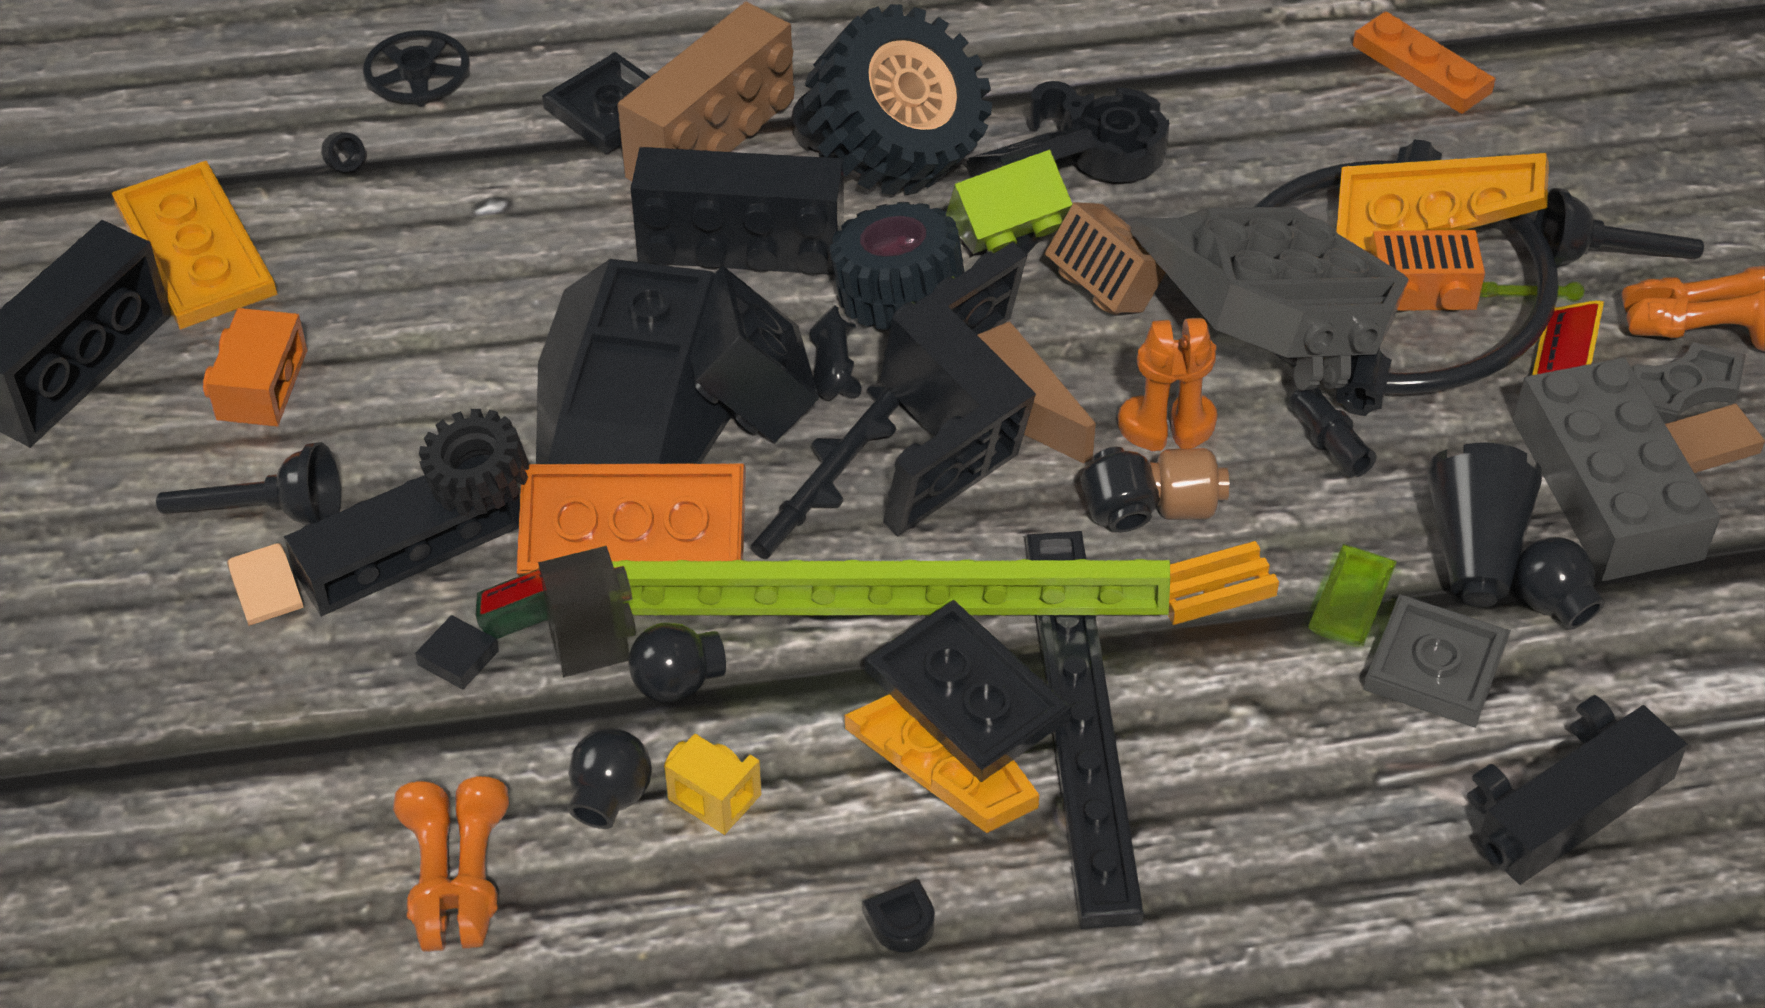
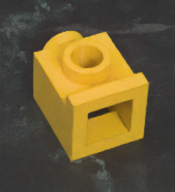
M694 734L687 742H679L666 759L664 768L668 800L723 835L734 826L762 795L760 761L757 758L749 755L741 762L737 755L728 747L722 744L713 745L697 734Z

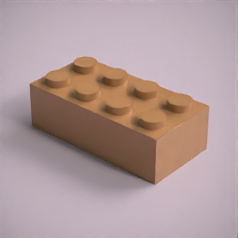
M746 1L618 102L625 178L630 181L633 179L639 147L731 152L747 137L754 135L777 112L785 109L794 99L795 92L793 85L791 24Z

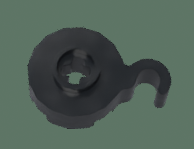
M1047 81L1036 86L1031 94L1030 127L1038 129L1044 119L1057 118L1062 121L1061 130L1083 128L1091 130L1095 147L1073 154L1071 158L1082 171L1097 179L1111 182L1136 181L1150 176L1162 166L1167 153L1170 122L1160 112L1161 103L1157 99L1142 91L1124 87L1116 88V95L1102 96L1094 99V92L1086 96H1079L1072 86L1064 82Z

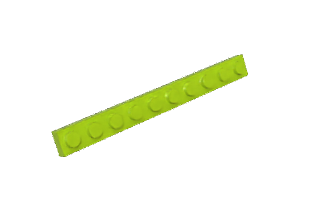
M1170 560L595 561L594 565L601 564V568L593 570V575L602 573L603 577L592 580L593 584L601 582L604 584L603 587L594 589L595 593L605 591L604 596L596 598L597 602L606 600L605 605L598 606L599 611L607 609V613L602 615H931L952 600H955L970 615H1169Z

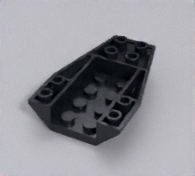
M609 259L564 289L538 361L536 464L702 463L733 415V410L723 402L719 401L715 404L707 400L693 383L695 378L690 355L715 276L713 271Z

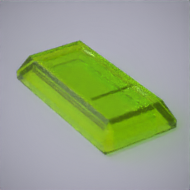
M1343 544L1313 614L1309 629L1317 635L1356 648L1364 647L1397 561Z

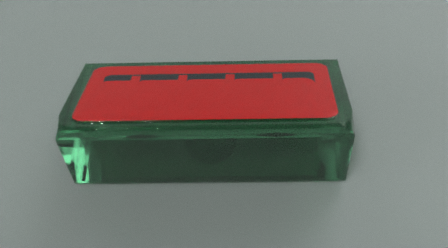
M579 552L477 592L475 616L479 627L483 632L499 639L555 617V612L596 601V598L553 608L554 603L594 594V589L556 599L551 597L553 594L592 585L590 580L550 590L551 585L590 576L588 571L549 581L548 578L549 576L587 567V563H582L550 572L547 571V567L585 558L584 554Z

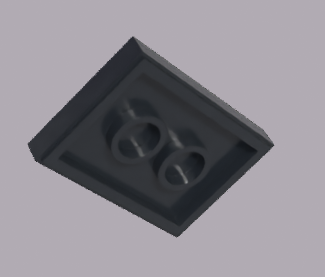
M952 600L865 658V671L980 782L989 778L1071 719L1072 707L955 600Z

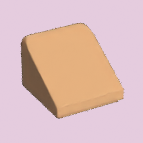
M280 543L235 556L228 560L227 565L248 626L304 608L285 551Z

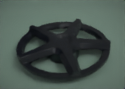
M414 30L393 35L378 43L369 52L364 61L363 75L367 89L369 91L372 90L380 97L400 103H415L419 107H424L427 101H432L451 93L466 78H469L470 60L464 46L455 38L436 31ZM411 38H433L427 47L411 46L401 50L394 45L396 42ZM446 43L455 47L460 54V66L438 64L435 62V58ZM382 51L397 64V68L380 76L373 77L371 72L372 62L376 55ZM429 78H452L446 84L428 91ZM409 81L412 93L396 92L385 88V86Z

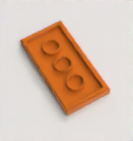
M744 463L529 464V469L525 470L528 478L525 485L521 484L517 574L520 577L570 557H576V560L599 554L600 559L576 565V570L594 566L595 561L743 560L746 467ZM593 570L576 574V577L593 575Z

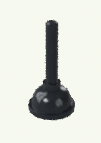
M1552 188L1548 192L1547 208L1538 210L1535 223L1546 237L1553 251L1557 267L1560 264L1575 262L1588 249L1598 250L1600 246L1699 259L1704 252V243L1701 239L1604 226V222L1593 219L1588 206L1578 198L1573 197L1567 189Z
M323 442L306 444L302 451L295 452L287 457L278 469L277 474L267 475L265 481L160 492L156 497L155 503L158 511L162 514L268 503L271 508L281 507L283 512L294 521L308 525L340 512L341 484L336 461L329 447Z

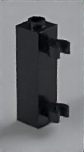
M1593 695L1576 707V711L1582 717L1570 725L1573 734L1585 744L1515 791L1512 789L1505 774L1491 763L1472 776V780L1478 786L1468 792L1467 798L1478 811L1486 814L1477 844L1482 848L1485 857L1494 867L1504 870L1514 881L1522 885L1675 779L1688 743L1644 704L1617 721L1608 704L1600 697Z

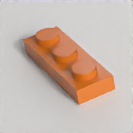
M1387 11L1355 31L1353 41L1355 48L1461 114L1493 92L1496 78Z

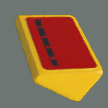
M1588 301L1555 308L1545 331L1540 336L1532 375L1592 364L1604 301Z

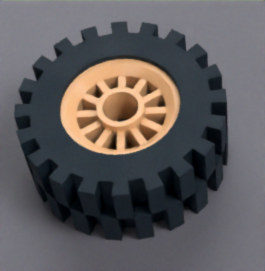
M890 4L883 12L877 6L868 9L861 18L859 15L854 18L814 62V69L807 75L805 87L811 88V90L803 98L804 110L816 112L807 122L811 135L822 132L825 138L818 146L822 154L827 158L834 152L839 158H843V175L845 177L852 170H855L861 174L858 185L870 190L879 181L882 182V194L889 195L896 194L902 187L906 195L917 193L924 186L928 189L937 183L978 145L977 142L985 135L989 126L984 121L992 113V102L981 100L991 91L989 79L977 78L976 72L983 66V63L978 54L968 58L962 49L969 43L961 33L954 39L947 35L945 31L949 23L939 16L931 24L926 22V10L913 7L904 16L902 4Z

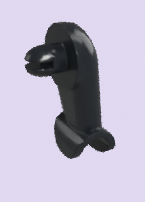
M836 305L825 312L810 329V336L817 345L814 381L818 394L826 400L832 399L838 393L855 399L861 395L862 386L859 380L851 375L854 361L849 358L847 336L856 328V324L842 319L839 314V307Z

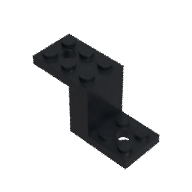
M1014 242L996 253L989 251L983 254L971 269L956 278L954 276L945 278L930 295L917 303L908 302L904 304L891 319V329L887 348L884 352L885 358L880 382L934 436L923 445L914 443L907 447L894 463L895 472L891 488L887 494L888 503L883 522L897 537L1016 457L1019 453L1036 393L978 336V334L1000 326L1011 319L1028 256Z

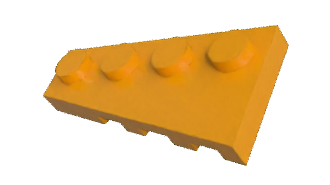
M1537 153L1342 167L1337 233L1369 252L1373 231L1467 230L1547 208L1549 175L1547 154Z

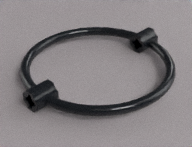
M1414 139L1408 146L1400 147L1397 161H1357L1318 169L1283 184L1269 193L1254 207H1285L1307 194L1339 185L1341 183L1342 167L1435 161L1442 159V153L1435 150L1431 142ZM1527 213L1504 219L1527 246L1533 258L1538 279L1537 296L1533 309L1524 324L1509 340L1477 359L1449 368L1426 372H1390L1392 359L1386 357L1380 348L1377 354L1351 355V377L1347 380L1348 384L1337 389L1336 402L1344 405L1350 414L1367 416L1371 411L1382 408L1385 394L1430 393L1471 384L1502 370L1524 355L1545 331L1554 313L1559 290L1558 269L1553 251L1540 228ZM1272 352L1284 362L1296 367L1298 357L1286 358Z

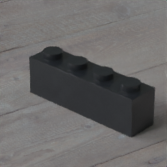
M480 454L470 457L462 462L457 469L464 470L477 467L486 462L491 457V454ZM423 475L371 499L361 501L316 523L308 524L300 530L284 536L293 572L320 617L518 529L520 514L519 494L514 499L507 494L502 496L506 505L499 509H496L493 502L486 504L487 513L478 515L475 507L472 506L468 515H460L456 507L450 512L443 508L441 501H436Z

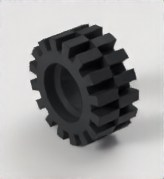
M471 409L470 418L464 419L461 411L452 414L455 422L450 425L442 419L435 425L439 434L436 435L428 432L424 437L426 446H420L419 450L421 458L419 463L436 501H441L443 508L450 512L456 507L460 515H468L470 507L474 506L477 514L480 515L487 513L486 504L493 502L496 509L506 505L502 497L505 494L514 499L520 493L517 483L524 485L528 476L525 470L529 469V462L517 430L513 427L511 420L506 416L500 419L498 412L490 409L485 418L481 409ZM480 454H491V457L486 462L477 467L464 470L457 469L462 462L470 457Z

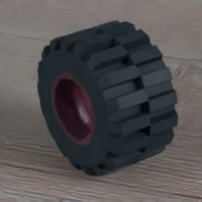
M898 202L893 205L883 204L876 206L877 208L872 210H864L858 213L855 219H848L841 225L842 230L836 231L832 237L833 244L830 245V255L841 307L845 309L846 315L851 319L857 318L858 323L864 326L876 325L877 329L888 330L891 327L890 322L893 315L900 307L908 302H919L930 295L945 278L950 276L956 278L965 272L956 222L952 217H946V212L939 208L930 209L928 204L923 203L909 204V202Z

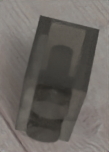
M607 546L538 562L549 635L562 677L565 678L629 661L627 638L636 636V627L629 603L623 602L632 600V593L625 567L614 568Z

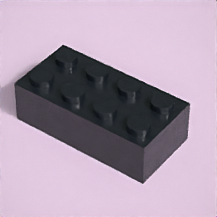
M639 147L630 188L638 262L720 268L723 265L727 269L834 275L830 245L833 244V235L836 231L842 230L841 225L844 223L843 158Z
M101 220L17 295L3 305L0 309V433L31 448L172 316L150 241Z

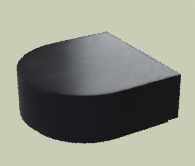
M919 879L862 901V913L879 943L889 950L902 953L918 950L929 942L934 933V907Z

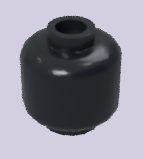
M1109 447L1096 453L1093 457V462L1085 468L1080 478L1092 519L1104 527H1110L1113 532H1129L1144 526L1151 520L1152 512L1155 511L1160 502L1159 491L1147 458L1137 452L1124 451L1122 447Z

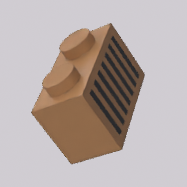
M1074 202L1045 252L1046 256L1060 266L1058 272L1062 277L1071 283L1085 287L1094 295L1093 302L1099 308L1114 315H1119L1120 312H1144L1166 274L1130 232L1132 227L1104 204Z

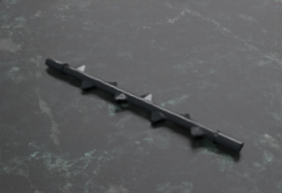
M1031 232L1016 238V245L1028 255L1042 237H1036L1035 233ZM882 383L871 384L867 388V393L874 402L842 439L816 438L813 441L812 448L822 463L789 501H784L779 506L780 512L751 544L753 552L758 557L768 559L796 526H801L806 521V514L812 507H840L843 503V497L833 482L870 439L892 436L896 432V426L889 417L901 402Z

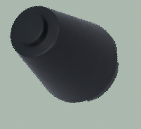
M1484 442L1464 444L1463 454L1447 458V449L1437 453L1429 462L1427 480L1451 590L1457 597L1462 598L1463 602L1467 605L1489 607L1496 604L1497 600L1506 597L1510 591L1541 487L1542 468L1538 462L1534 467L1527 463V453L1512 446Z

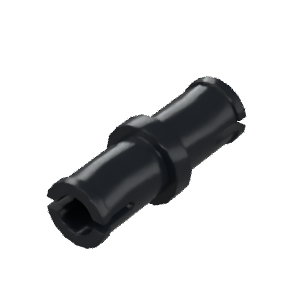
M1319 387L1314 390H1296L1289 400V407L1298 414L1312 431L1311 438L1321 450H1328L1344 468V472L1349 477L1353 478L1354 475L1360 477L1373 467L1377 459L1376 453L1353 430V420L1344 411L1336 410L1321 393Z

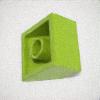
M1050 150L956 183L946 214L947 217H952L956 222L959 236L973 254L985 249L988 252L993 251L996 253L1012 242L1016 244V238L1034 232L1036 237H1042L1057 231L1070 210L1072 201Z

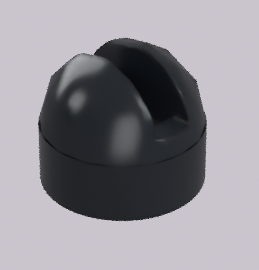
M339 131L328 135L322 142L321 155L324 162L330 168L342 172H350L357 169L363 162L365 149L358 136ZM334 145L347 158L344 162L341 161L333 149Z

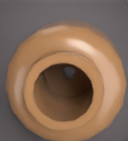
M1166 449L1160 454L1157 463H1149L1160 496V502L1157 507L1164 519L1206 520L1215 514L1218 500H1228V468L1218 467L1217 459L1209 449Z

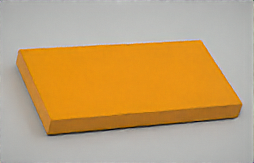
M207 160L112 192L115 206L128 231L151 243L170 311L180 330L231 312L237 308H242L278 295L273 278Z

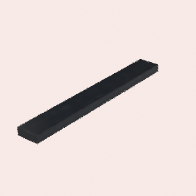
M1082 531L1026 535L1028 560L1086 559ZM1036 615L1045 683L1072 707L1071 719L1052 732L1080 929L1142 925L1144 912L1096 615Z

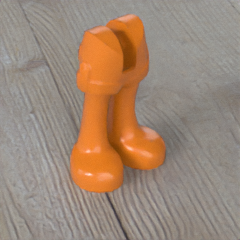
M1753 266L1738 274L1682 283L1678 277H1666L1660 280L1646 279L1640 283L1629 285L1622 290V301L1627 312L1628 328L1632 335L1682 338L1685 331L1717 324H1735L1745 326L1749 330V335L1755 348L1762 352L1765 351V266Z
M1203 318L1184 319L1182 338L1179 340H1173L1170 320L1152 322L1145 342L1138 349L1137 355L1139 371L1146 377L1145 396H1134L1125 401L1119 408L1117 418L1121 434L1132 444L1150 451L1164 450L1168 438L1167 405L1171 383L1179 380V397L1174 401L1171 411V432L1175 443L1181 449H1193L1212 436L1218 413L1213 402L1202 395L1203 377L1212 371L1215 364L1216 345L1210 339L1209 329Z
M486 776L473 777L464 780L457 787L456 817L460 832V856L458 876L453 880H449L447 841L451 824V804L446 792L434 783L417 781L401 786L395 793L393 811L398 820L415 834L419 842L421 857L419 884L410 890L407 897V918L415 925L418 942L423 952L445 950L446 910L458 908L457 920L462 948L483 947L490 919L497 911L498 899L495 886L486 880L487 842L491 830L502 820L509 807L508 788L498 779Z

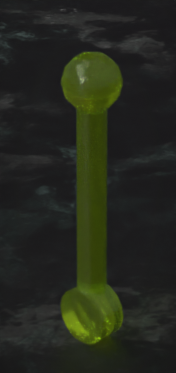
M1574 281L1566 286H1559L1558 296H1565L1569 301L1575 302L1583 298L1585 290L1581 283ZM1483 282L1480 297H1494L1497 295L1537 296V286L1498 285L1494 282Z

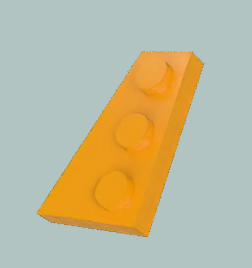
M890 694L845 714V729L985 833L1038 809L1039 793L1015 760L983 782H980Z

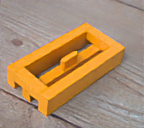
M1249 542L1170 564L1168 617L1171 623L1176 625L1277 596L1279 580L1275 574H1269L1270 565L1265 557L1260 558V547L1257 542ZM1250 577H1254V578H1255V579L1250 580V581H1246V582H1243V583L1235 584V585L1228 586V587H1225V588H1224L1225 584H1229V583H1232V582L1240 581V580L1247 579V578H1250ZM1203 591V594H1200V595H1196V596L1189 597V598H1185V599L1178 600V601H1176V599H1175V598H1179V597H1182V596H1186V595H1189V594H1193V593H1197V592Z

